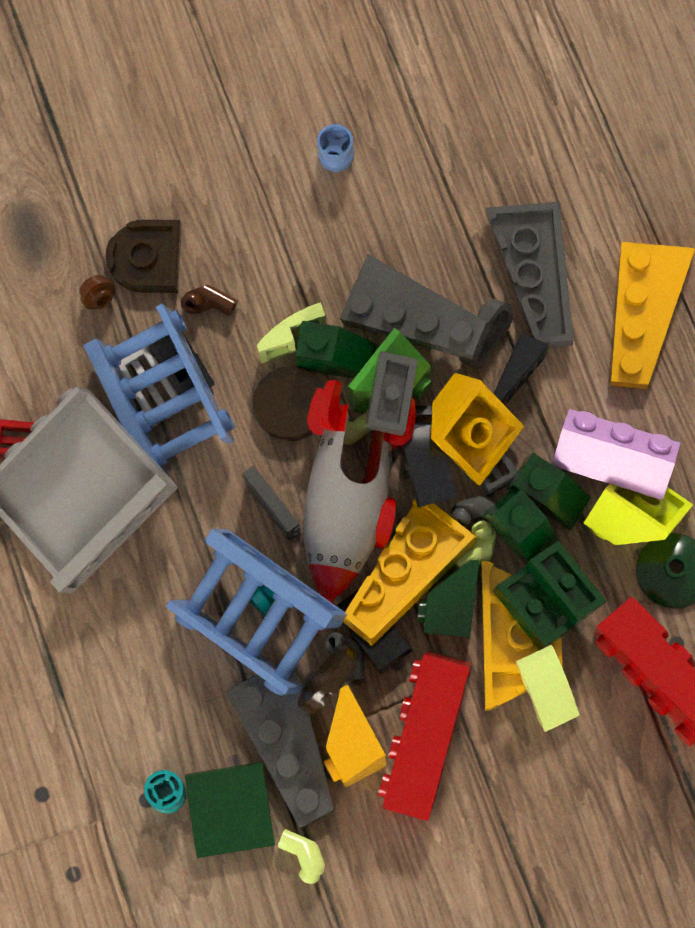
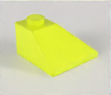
M609 484L599 497L584 524L591 528L596 536L603 540H608L614 545L665 540L689 512L693 504L669 487H667L664 498L661 500Z

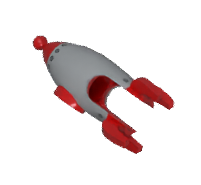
M327 380L324 389L317 388L311 400L307 424L315 435L321 437L315 454L309 479L303 520V541L313 583L318 593L331 603L355 580L373 549H384L389 541L396 512L395 498L388 496L392 450L411 439L416 418L415 400L411 398L406 431L403 436L373 430L363 479L360 484L353 482L344 475L340 464L349 405H339L342 382L338 380Z

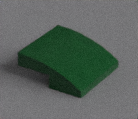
M559 541L533 557L525 567L498 584L493 590L494 594L539 650L556 642L607 601Z
M263 762L185 774L197 858L275 846Z

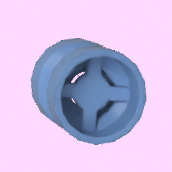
M331 124L319 132L317 148L321 165L331 172L346 170L354 160L353 136L345 126L339 124Z

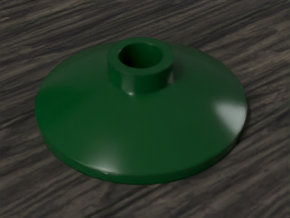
M670 533L665 540L650 541L644 546L637 559L636 577L641 590L651 601L671 609L685 608L695 604V539L683 534ZM671 562H679L683 567V571L675 574L669 569V564Z

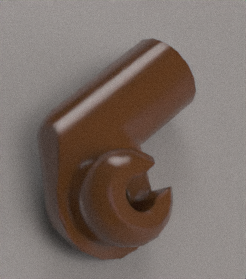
M210 285L190 290L181 299L182 309L189 314H197L215 308L230 316L238 303L237 299Z

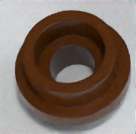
M94 275L85 280L80 287L81 302L87 309L104 308L112 301L116 288L110 279L104 278L102 275Z

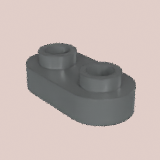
M492 299L480 308L477 317L486 321L490 330L477 361L459 357L461 363L475 369L485 365L511 325L513 310L510 304Z

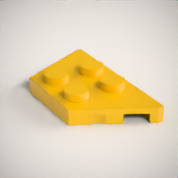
M482 561L485 710H493L527 692L516 661L539 651V649L493 592L498 584L512 576V574L494 567V564L489 561ZM560 638L551 645L562 666V639Z

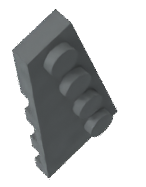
M559 202L487 207L485 212L531 337L547 343L549 347L573 345Z
M367 254L340 316V320L344 325L387 337L396 328L412 344L477 361L490 330L488 323L369 254Z
M296 666L291 677L301 683ZM256 674L227 690L226 694L301 830L335 811L310 715L298 706V700L303 688L299 693L281 696L266 688L263 684L265 680Z

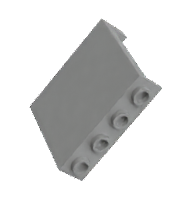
M77 386L74 389L71 388L65 391L56 402L58 406L48 416H42L35 421L30 428L31 433L23 442H18L11 446L4 455L5 460L0 464V517L51 573L54 578L50 583L59 593H74L178 488L174 481L90 390Z

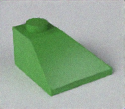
M396 328L392 330L348 386L350 409L355 413L368 411L376 362L380 351L418 359L412 399L416 397L420 400L432 384L430 380L431 365Z

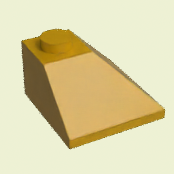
M454 373L432 403L431 439L475 484L481 486L525 426L481 380Z
M348 685L340 689L326 745L329 759L323 761L332 780L336 782L341 779L345 788L387 766L386 754Z

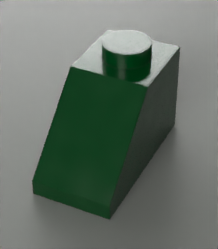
M302 321L295 355L297 367L314 373L354 379L376 352L377 344L339 326Z
M535 453L525 458L506 489L508 491L522 489L542 513L569 530L573 528L591 498L566 473Z
M522 489L510 490L483 515L525 565L533 557L558 541L547 517Z
M479 558L469 559L432 588L428 593L427 600L420 599L417 622L425 623V633L470 638Z

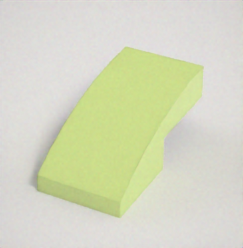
M321 302L284 319L260 340L256 346L261 364L296 353L294 338L299 337L302 321L326 324V316Z
M552 645L516 661L523 685L531 697L538 722L544 732L580 716L566 675Z

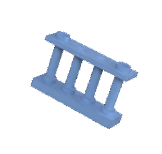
M162 303L156 306L162 322L114 347L111 344L107 346L97 338L83 346L121 425L169 476L165 467L169 463V458L215 434H218L220 440L230 444L235 441L231 430L235 429V425L225 408L219 409L182 333L187 330L183 318L177 310L172 311ZM170 335L178 352L177 355L130 380L127 377L122 378L117 366L121 365L122 359ZM186 368L195 387L147 412L143 410L138 411L133 401L137 397V392ZM202 401L211 420L162 446L159 443L154 444L149 434L153 430V425Z
M211 529L204 542L215 549L213 552L215 556L213 562L189 601L169 600L166 608L176 614L175 620L179 624L191 630H198L265 680L264 686L270 691L281 696L301 692L304 685L291 677L294 669L318 630L340 627L348 614L230 530ZM236 564L244 570L243 576L245 579L217 623L201 610L228 565ZM265 585L275 592L273 594L275 600L249 644H246L232 634L231 631L257 587ZM296 607L305 614L303 617L305 623L279 666H276L261 655V652L287 609Z

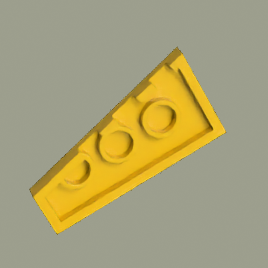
M621 242L610 386L638 389L648 388L695 248Z
M414 499L412 508L406 518H402L396 528V534L388 547L383 549L371 575L366 577L345 611L348 615L343 623L371 646L476 544V536L434 503L417 507L416 499Z

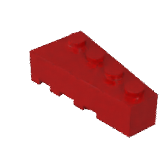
M631 596L596 627L594 634L597 636L595 643L608 658L615 656L624 666L621 671L633 686L638 687L641 685L651 696L648 698V702L659 715L664 717L667 714L677 725L674 730L680 739L688 746L695 745V661L693 656L677 642L670 645L666 641L669 637L667 630Z
M429 650L423 655L422 660H414L409 682L416 683L412 699L404 698L399 715V720L405 721L401 737L394 735L388 758L395 760L391 775L384 773L378 792L379 797L385 798L382 806L383 809L425 821L429 820L442 777L444 761L452 741L455 729L454 724L462 705L467 676H470L472 662Z

